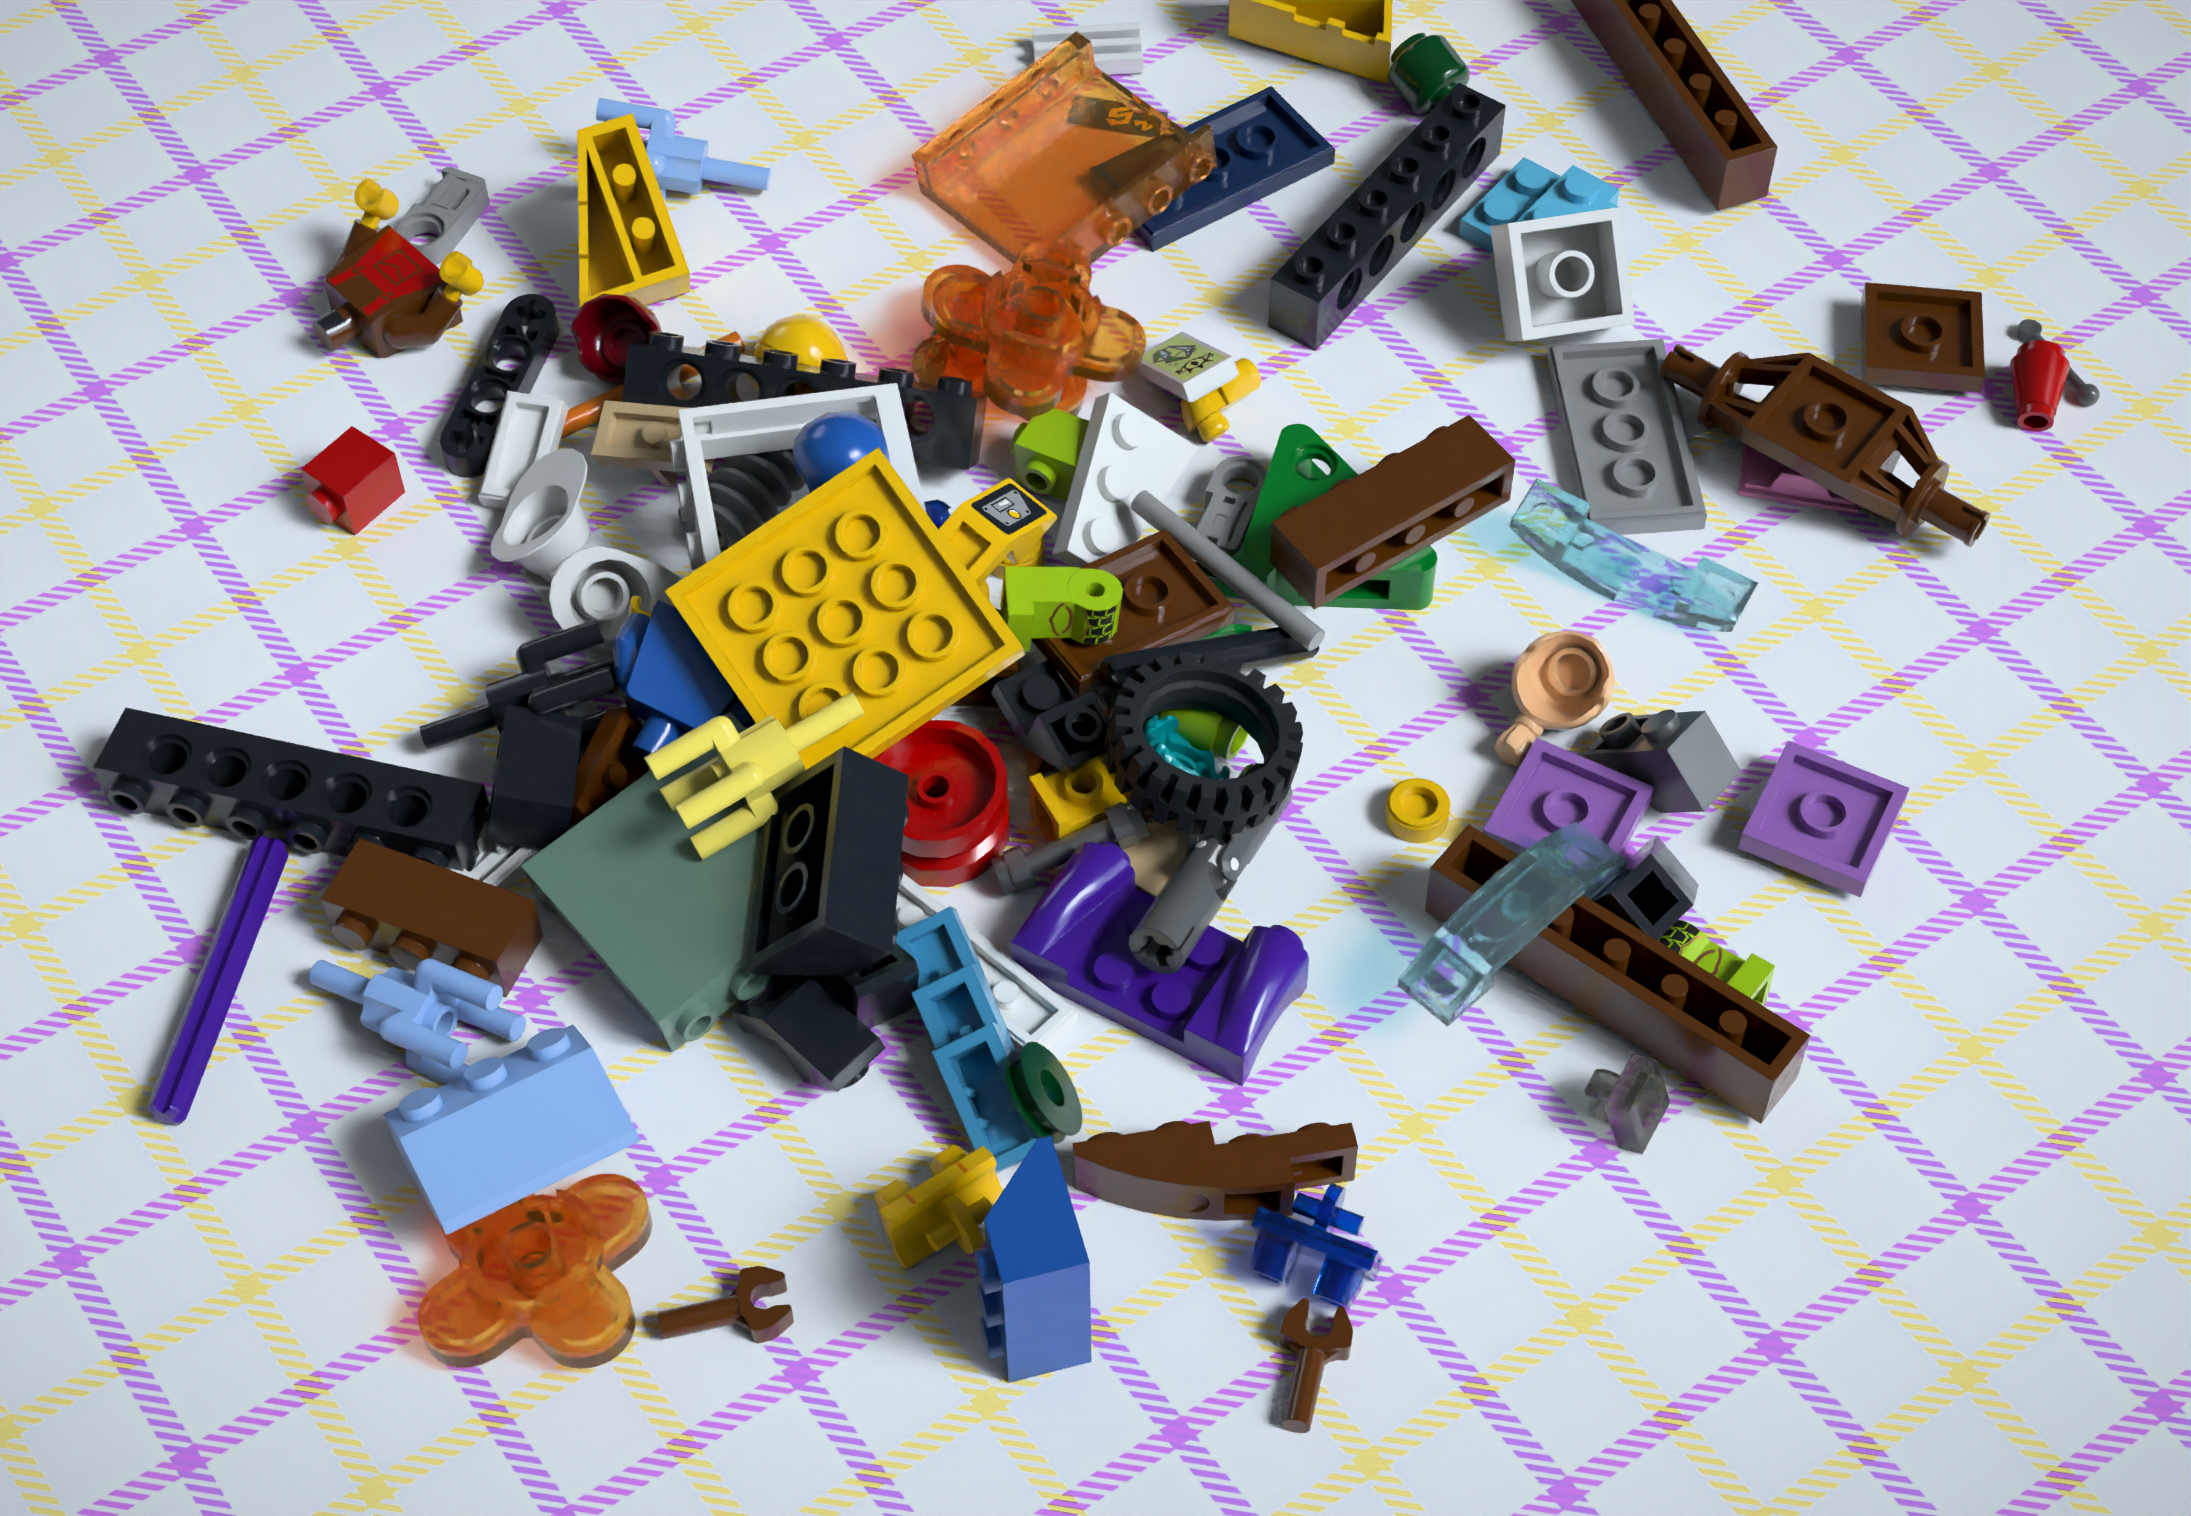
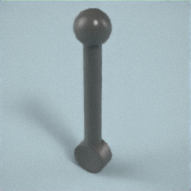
M2032 319L2020 322L2017 330V337L2020 341L2026 343L2033 340H2045L2041 336L2042 326L2039 322ZM2070 367L2066 381L2076 390L2077 401L2084 406H2092L2097 403L2100 398V391L2097 386L2091 383L2086 384Z

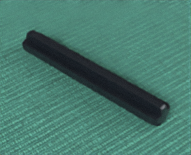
M1280 627L1109 655L1100 663L1102 672L1101 682L1106 689L1120 692L1128 677L1132 678L1135 670L1145 663L1151 668L1154 658L1167 655L1174 664L1178 652L1191 651L1195 663H1200L1204 652L1218 654V665L1226 667L1229 659L1233 658L1243 662L1241 670L1313 658L1320 648L1318 646L1316 649L1309 651Z

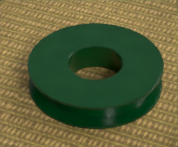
M1033 1041L1026 1043L1022 1050L1010 1052L1005 1062L1008 1087L1019 1112L1031 1129L1041 1138L1052 1136L1054 1144L1062 1142L1066 1135L1073 1136L1077 1134L1082 1126V1109L1076 1089L1060 1061L1045 1046Z

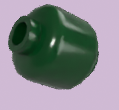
M1417 33L1402 42L1391 55V62L1393 64L1389 70V81L1416 115L1429 114L1458 83L1466 86L1469 82L1470 70L1442 35L1427 36L1425 33Z

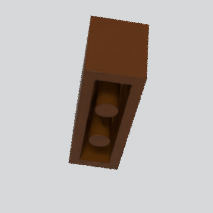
M359 838L320 898L332 935L345 946L355 950H365L367 947L391 956L397 963L413 971L416 970L417 965L422 960L434 959L501 986L503 997L507 998L543 938L534 899Z

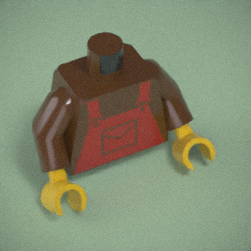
M365 179L357 186L354 196L356 205L365 211L361 220L355 219L337 261L324 279L331 311L314 321L313 329L320 342L331 352L356 338L376 357L387 358L407 348L433 345L439 341L446 330L462 323L463 318L460 308L463 302L460 297L462 294L471 296L478 293L484 285L482 273L472 266V260L461 252L454 251L448 254L443 259L439 269L390 225L380 229L378 227L380 220H389L398 212L399 201L397 196L387 188L381 190L379 184L371 179Z

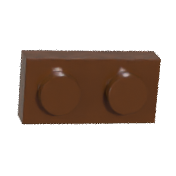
M628 707L607 708L577 767L574 803L570 823L573 826L577 825L650 770L645 759L631 748L643 725Z

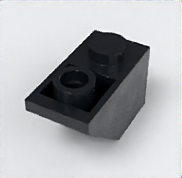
M1656 835L1647 841L1605 881L1589 899L1658 940L1694 905L1699 884Z

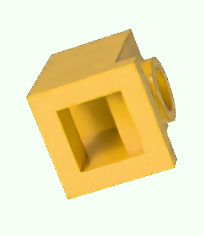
M1100 759L1069 774L1060 771L1044 778L1041 773H1037L1029 777L1030 815L1049 843L1108 818L1104 809L1121 801L1123 804L1129 802L1132 791L1121 794L1114 785L1116 774H1109Z

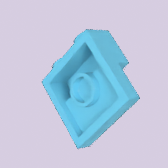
M1523 157L1461 218L1459 236L1494 254L1490 226L1619 207L1617 204L1620 189L1574 165L1560 176Z

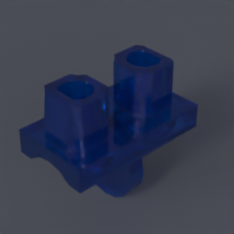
M1334 1183L1329 1185L1322 1200L1300 1192L1296 1196L1292 1212L1315 1220L1313 1226L1258 1206L1251 1223V1227L1257 1235L1250 1268L1255 1276L1287 1287L1300 1253L1323 1262L1312 1291L1313 1297L1336 1307L1343 1306L1348 1311L1362 1290L1366 1278L1376 1281L1382 1260L1378 1259V1250L1332 1234L1334 1228L1358 1236L1365 1219L1362 1215L1342 1208L1346 1188Z

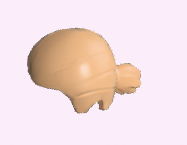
M1557 631L1538 637L1521 653L1511 675V691L1521 714L1517 716L1512 726L1500 734L1495 745L1497 756L1506 765L1519 766L1535 739L1542 735L1544 729L1566 730L1584 726L1597 718L1608 706L1614 690L1615 673L1608 655L1597 639L1577 631Z

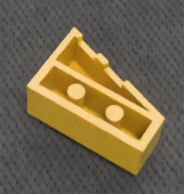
M1229 0L1228 36L1388 85L1393 0Z
M633 113L577 130L579 310L585 302L602 294L633 297L646 306L690 292V271Z

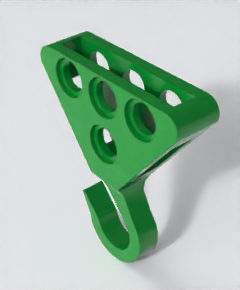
M1290 424L1281 430L1243 546L1232 557L1292 606L1310 605L1270 563L1272 522L1277 520L1286 510L1295 506L1301 507L1325 494L1337 482L1344 479L1350 480L1358 476L1309 426ZM1312 459L1325 462L1331 470L1330 473L1326 475ZM1429 545L1320 607L1422 610L1428 607L1433 599L1437 553ZM1195 562L1225 597L1242 598L1201 564ZM1231 624L1199 640L1251 632L1252 626Z

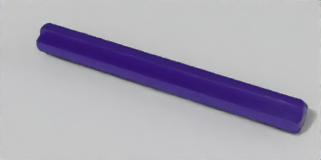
M259 836L250 845L147 1104L152 1119L159 1123L177 1126L183 1123L188 1116L288 859L285 843L277 838L270 839Z

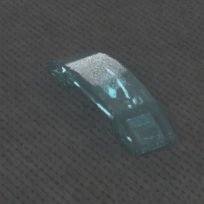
M1536 478L1511 518L1509 527L1542 558L1590 590L1648 616L1696 629L1720 632L1733 631L1756 590L1758 582L1703 556L1695 570L1588 520L1587 516L1591 503Z
M1578 822L1551 833L1509 862L1479 888L1426 943L1398 978L1397 986L1447 1027L1450 1026L1494 986L1497 970L1579 897L1584 895L1592 899L1626 869L1628 861Z

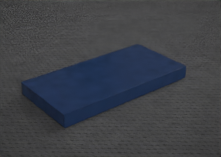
M1270 86L1090 172V186L1145 245L1154 252L1334 164L1335 148Z

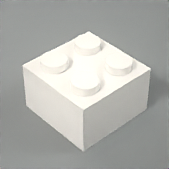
M1621 207L1490 226L1505 341H1526L1636 324Z

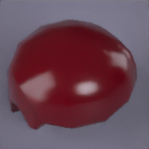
M602 294L583 304L572 322L570 331L577 342L578 361L602 382L621 385L624 384L628 344L644 339L648 340V332H662L656 315L636 298L624 295Z

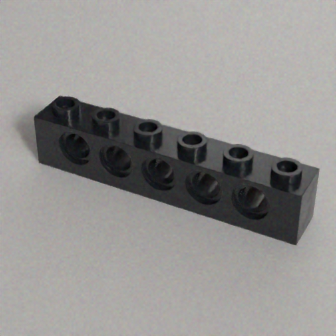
M1458 83L1270 278L1268 327L1316 351L1500 155L1506 105Z
M650 331L648 332V340L644 339L628 344L622 402L687 408L744 402L736 390V382L741 373L748 374L756 380L759 386V397L757 400L793 396L794 388L799 382L811 386L815 393L897 383L913 456L916 462L966 470L979 463L988 393L973 391V381L938 376L936 385L915 382V372L891 367H880L878 376L857 373V363L833 358H822L820 367L798 363V353L775 349H764L763 358L740 354V344L726 341L707 340L705 349L684 346V336L668 332ZM685 364L694 367L700 374L702 383L697 395L689 394L680 384L679 374ZM912 401H922L931 408L934 422L930 431H920L910 423L908 409Z
M125 707L93 766L109 805H113L117 809L129 814L146 812L172 818L188 827L205 825L232 831L239 837L248 840H254L259 836L270 839L277 838L301 851L313 854L323 851L348 857L359 838L448 870L449 868L459 871L466 869L470 872L473 869L480 854L477 840L484 824L488 821L490 807L485 786L482 783Z

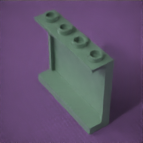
M731 712L725 715V717L732 721L738 734L746 730ZM715 748L658 781L650 770L521 865L536 898L550 914L556 911L654 1022L671 1052H674L687 1041H694L704 1036L713 1027L719 1016L740 1000H748L755 996L767 985L771 976L755 975L745 971L763 826L702 860L689 837L745 806L744 799H740L694 827L687 829L677 811H671L659 790L718 756Z

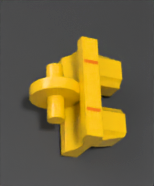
M953 1144L933 1157L932 1163L929 1166L932 1176L930 1179L913 1189L906 1181L894 1180L875 1192L874 1199L894 1258L905 1270L954 1240L968 1254H972L975 1250L983 1247V1237L978 1225L984 1222L986 1215L1003 1191L996 1174L997 1163L995 1157L986 1147L981 1146L969 1154Z

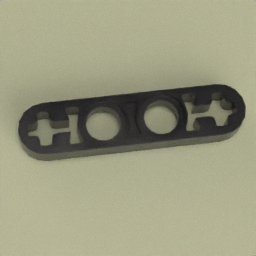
M525 294L511 300L505 307L441 433L440 445L447 469L452 474L459 477L473 478L481 476L485 472L503 406L493 412H481L476 410L475 407L483 400L490 398L500 399L505 402L507 391L530 394L559 333L556 310L553 302L547 297L539 294ZM522 326H528L526 330L527 338L524 337ZM508 357H520L526 360L522 366L513 370H502L496 367L501 360ZM473 430L476 431L478 445H472L475 439Z

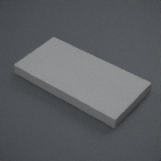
M1663 339L1548 346L1546 362L1585 537L1700 530L1705 528L1707 513L1675 385L1673 382L1666 381L1660 377L1662 364L1667 357Z

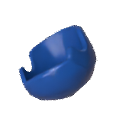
M851 410L828 412L805 424L795 438V445L793 447L797 475L803 476L810 493L878 447L889 462L890 456L885 437L877 424Z

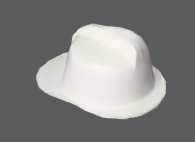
M574 448L558 449L546 454L530 466L513 490L501 525L490 545L491 554L500 562L517 561L527 570L539 574L546 581L551 582L562 561L586 546L591 532L589 521L579 501L588 469L583 454Z
M593 546L577 550L562 561L552 577L549 591L552 615L562 630L597 618L605 642L595 647L613 653L612 643L628 617L631 598L633 596H640V609L647 612L653 611L658 600L676 608L665 590L679 582L681 578L661 565L616 548Z

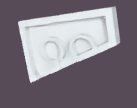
M1109 392L1097 397L1092 409L1052 555L1071 567L1080 568L1137 542L1149 523L1131 510L1133 499L1141 491L1147 490L1163 503L1199 448L1115 394Z

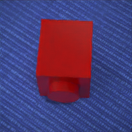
M353 426L301 468L308 492L306 502L311 511L324 523L332 524L334 522L354 536L405 493L395 453Z

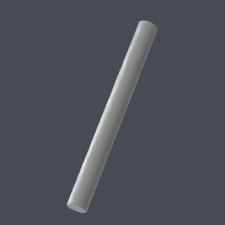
M1143 490L1135 496L1131 503V510L1156 530L1166 529L1190 557L1306 649L1312 651L1321 644L1325 637V631L1147 490Z

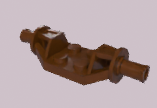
M1677 344L1674 346V350L1668 353L1660 370L1661 378L1666 381L1669 380L1702 398L1697 416V422L1700 425L1709 429L1717 424L1750 448L1760 451L1837 495L1855 503L1857 507L1896 523L1895 532L1904 538L1911 536L1925 521L1964 542L1963 544L1968 547H1972L1975 544V540H1978L1989 521L1990 513L1986 510L1982 511L1944 490L1950 466L1938 459L1913 408L1817 356L1807 352L1751 359L1748 355L1739 351L1731 355L1721 367H1718L1687 350L1683 345ZM1744 384L1774 386L1760 403L1739 395ZM1901 455L1920 477L1916 481L1914 488L1892 474Z

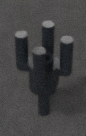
M597 618L521 644L516 651V659L521 673L487 684L485 692L488 703L419 726L420 734L427 750L497 727L499 733H501L506 705L529 708L531 712L538 715L552 712L566 714L565 710L574 707L575 704L618 690L615 681L613 656L564 673L560 671L552 674L546 663L604 643V635ZM623 703V704H620V705H617V706H614V707H611V708H615V707H627V706H626V703ZM607 709L583 717L580 745L591 741Z

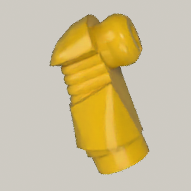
M1240 358L1234 361L1239 375L1236 376L1237 378L1192 403L1182 398L1181 411L1189 432L1197 429L1202 440L1210 443L1229 430V421L1222 415V412L1246 398L1261 385L1260 373L1249 359Z

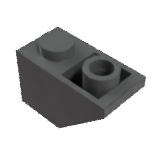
M1668 709L1657 714L1632 715L1629 712L1619 714L1602 725L1599 729L1600 737L1582 754L1586 759L1653 786L1654 791L1650 806L1660 813L1704 812L1742 773L1705 710L1675 712L1672 709Z

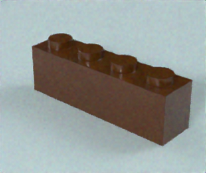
M1470 415L1449 426L1438 427L1424 440L1400 453L1395 452L1385 456L1376 466L1350 480H1341L1333 485L1325 494L1301 507H1292L1281 514L1277 520L1272 522L1270 563L1315 610L1510 501L1516 460Z

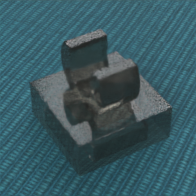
M1632 1054L1621 1075L1607 1069H1595L1584 1089L1587 1096L1599 1098L1592 1110V1115L1594 1118L1610 1124L1617 1147L1643 1155L1671 1103L1657 1059Z

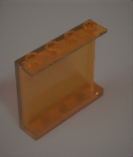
M1077 31L912 154L921 194L1052 294L1070 280L1081 276L1088 266L1113 247L1121 245L1133 231L1154 215L1162 213L1173 200L1195 183L1203 181L1217 167L1213 131L1210 125L1206 123L1192 135L1097 68L1095 66L1091 41Z

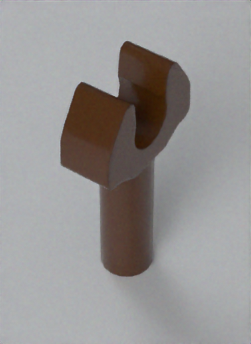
M763 1266L743 1268L740 1271V1280L737 1288L730 1296L658 1311L663 1340L733 1324L746 1329L752 1336L754 1343L759 1344L775 1339L794 1322L791 1305H775L767 1309H760L755 1307L754 1304L762 1297H772L786 1292L785 1274Z
M1301 1299L1284 1316L1280 1333V1345L1291 1350L1297 1358L1282 1420V1426L1289 1431L1295 1433H1307L1310 1431L1325 1365L1336 1360L1346 1361L1350 1357L1353 1328L1343 1306H1339L1335 1312L1331 1332L1322 1337L1313 1336L1306 1330L1309 1311L1308 1299Z

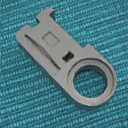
M452 167L442 169L443 179L422 205L414 203L397 225L396 232L433 264L441 263L454 250L488 207L490 201L484 178ZM433 233L438 235L437 239L429 244L416 245L410 242L412 238L419 234Z
M1246 456L1230 457L1218 464L1205 490V512L1196 529L1230 557L1236 555L1243 546L1267 474L1265 467L1259 461ZM1242 478L1254 483L1256 488L1249 493L1236 494L1227 490L1224 485L1230 480Z

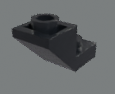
M1048 660L996 682L991 694L1024 748L1066 774L1107 756V753H1104V742L1109 718L1093 691H1090L1073 699L1057 670Z
M771 975L767 985L760 992L748 1000H743L730 1011L743 1032L777 1041L803 1082L836 1092L862 1079L869 1070V1063L886 1049L881 1039L812 977L804 975Z

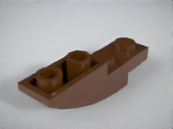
M1171 1121L1158 1126L1155 1130L1125 1135L1117 1132H1104L1090 1137L1087 1141L1072 1143L1073 1178L1075 1188L1079 1191L1109 1203L1146 1213L1210 1221L1293 1216L1295 1190L1353 1181L1355 1178L1358 1144L1352 1122L1338 1125H1330L1324 1122L1311 1123L1299 1128L1296 1132L1265 1137L1254 1133L1244 1134L1231 1139L1228 1143L1215 1145L1210 1121L1192 1124L1185 1121Z

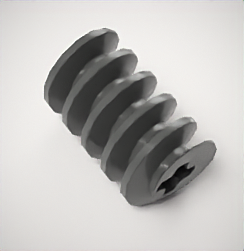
M792 449L726 457L720 468L711 472L707 479L720 548L728 549L762 526V521L768 522L778 513L777 506H786L792 498L791 491H798L804 487L806 482L803 476L797 475ZM679 508V521L685 532H696L694 520L682 521Z

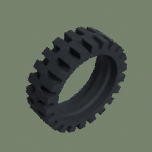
M1191 651L1178 652L1174 664L1167 655L1154 658L1151 668L1144 663L1135 670L1132 678L1128 677L1123 683L1109 719L1104 742V753H1107L1106 766L1109 774H1116L1114 785L1121 794L1132 791L1130 804L1139 812L1152 805V820L1164 825L1169 816L1178 819L1176 830L1190 834L1194 823L1201 824L1202 836H1217L1222 823L1229 835L1241 833L1246 822L1252 828L1262 824L1267 814L1272 816L1285 799L1297 771L1303 743L1301 742L1303 736L1301 722H1295L1298 712L1293 703H1282L1285 692L1276 683L1264 689L1266 675L1255 668L1247 676L1241 674L1243 662L1230 658L1226 667L1219 666L1218 654L1204 652L1200 663H1195ZM1190 707L1216 712L1239 724L1258 743L1264 758V764L1260 769L1246 777L1217 780L1191 775L1166 762L1147 742L1142 729L1143 723L1147 718L1168 709Z

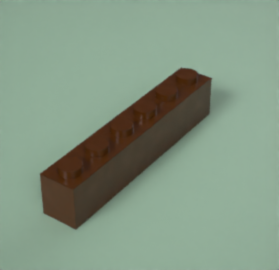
M1571 0L1716 210L1766 197L1778 147L1673 1Z
M1470 824L1467 825L1431 866L1425 912L1758 1123L1762 1124L1797 1079L1809 1043L1810 1034Z

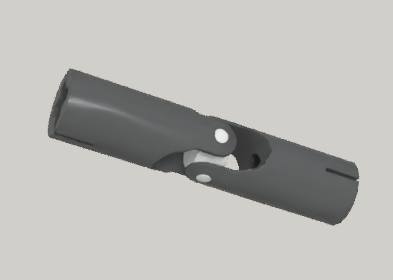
M1263 763L1247 765L1238 777H1246L1262 767ZM1291 786L1279 809L1272 816L1267 814L1264 822L1254 828L1246 822L1241 833L1229 835L1222 823L1217 836H1202L1201 830L1195 844L1187 851L1129 936L1130 950L1134 952L1133 955L1139 963L1147 969L1160 974H1172L1182 967L1237 882V878L1246 865L1250 864L1292 800L1293 791Z

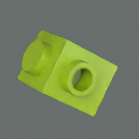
M1042 403L1029 423L1023 422L1018 426L1011 441L1010 454L1015 457L1016 483L1026 486L1037 494H1047L1067 502L1089 421Z

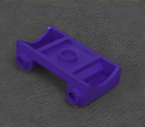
M1100 841L1098 844L1092 842L1080 843L1011 940V959L1052 991L1243 1086L1276 1021L1294 1000L1302 996L1307 988L1309 956L1304 949L1300 937L1289 928L1281 925H1272L1270 927L1253 926L1244 941H1241L1209 925L1177 972L1160 974L1149 970L1139 963L1133 955L1134 952H1131L1129 936L1155 898L1135 889V872L1131 866L1130 858L1119 846L1108 841Z

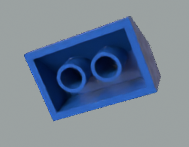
M1047 1136L1035 1141L984 1219L986 1248L974 1251L981 1284L977 1285V1291L983 1317L980 1318V1326L989 1360L1002 1357L1009 1383L1092 1362L1090 1261L1052 1136Z

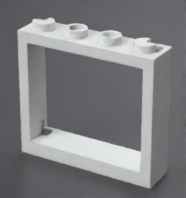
M892 383L679 409L680 439L669 440L674 473L683 471L686 473L687 483L677 484L682 521L694 520L696 532L686 533L691 570L698 569L721 553L704 460L793 449L795 438L803 426L828 412L851 410L877 424L887 443L890 464L926 512L898 384Z

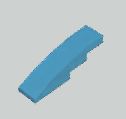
M950 906L897 932L895 942L916 960L919 969L918 989L911 994L936 1050L932 1051V1054L975 1150L984 1146L994 1155L997 1163L996 1174L1021 1163L1035 1141L1041 1137L1027 1124L1010 1093L1006 1079L1005 1062L1008 1054L1015 1050L957 909Z

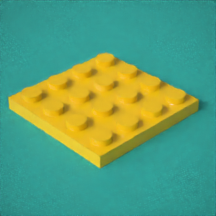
M879 447L665 590L673 605L755 723L773 715L785 730L850 692L855 695L864 711V715L800 751L798 754L806 770L843 746L869 758H875L1025 655L1021 643Z

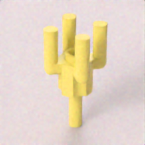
M850 692L785 730L778 719L770 715L738 734L729 718L716 716L649 754L644 759L658 781L715 748L718 756L659 789L671 811H677L687 829L694 827L740 799H744L745 806L689 837L700 858L704 860L760 828L771 815L778 812V804L771 791L806 770L798 753L863 716L864 711L855 695Z

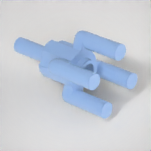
M599 98L596 120L605 122L633 113L637 127L650 130L649 139H642L664 202L667 189L698 195L699 191H702L704 179L768 191L771 168L709 158L708 141L674 135L676 119L671 111Z
M424 959L419 962L415 975L392 966L387 972L382 974L376 973L372 979H369L325 960H318L312 966L309 974L311 984L363 1005L360 1020L364 1027L381 1034L386 1041L405 1048V1064L409 1069L443 1084L462 1077L464 1071L470 1066L463 1063L467 1056V1045L450 1037L457 1021L462 1020L513 1042L522 1036L526 1027L525 1017L499 1007L503 996L501 986L434 959Z

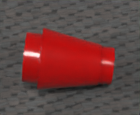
M2047 340L2026 342L2017 349L2016 355L2010 361V372L2018 415L2017 423L2025 430L2034 432L2045 431L2054 424V417L2070 369V362L2065 357V351L2057 343Z

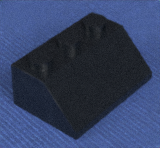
M843 746L771 792L778 804V812L771 815L763 825L745 971L755 975L852 976L892 954V947L898 932L895 915L898 887L903 877V864L901 863L903 833L909 817V807L906 804L909 775Z

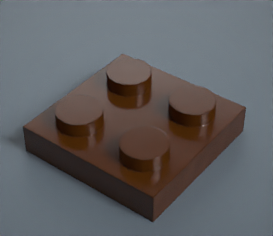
M1865 282L1861 297L1863 382L1963 392H1981L1985 379L1982 292Z

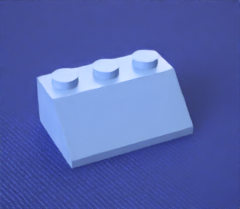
M573 1024L564 1029L550 1028L539 1032L527 1042L526 1047L505 1057H492L480 1060L469 1066L464 1071L462 1077L437 1089L430 1087L414 1091L404 1097L397 1108L383 1114L415 1187L446 1235L640 1141L633 1123L592 1046Z

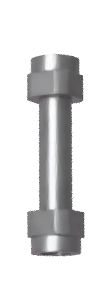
M1121 801L1105 808L1104 810L1108 818L1025 853L1021 845L1003 851V855L991 861L1006 896L1016 891L1021 893L1038 886L1035 876L1065 864L1080 843L1118 842L1122 850L1140 843L1139 839L1150 835L1142 813L1132 806L1130 801L1124 804Z

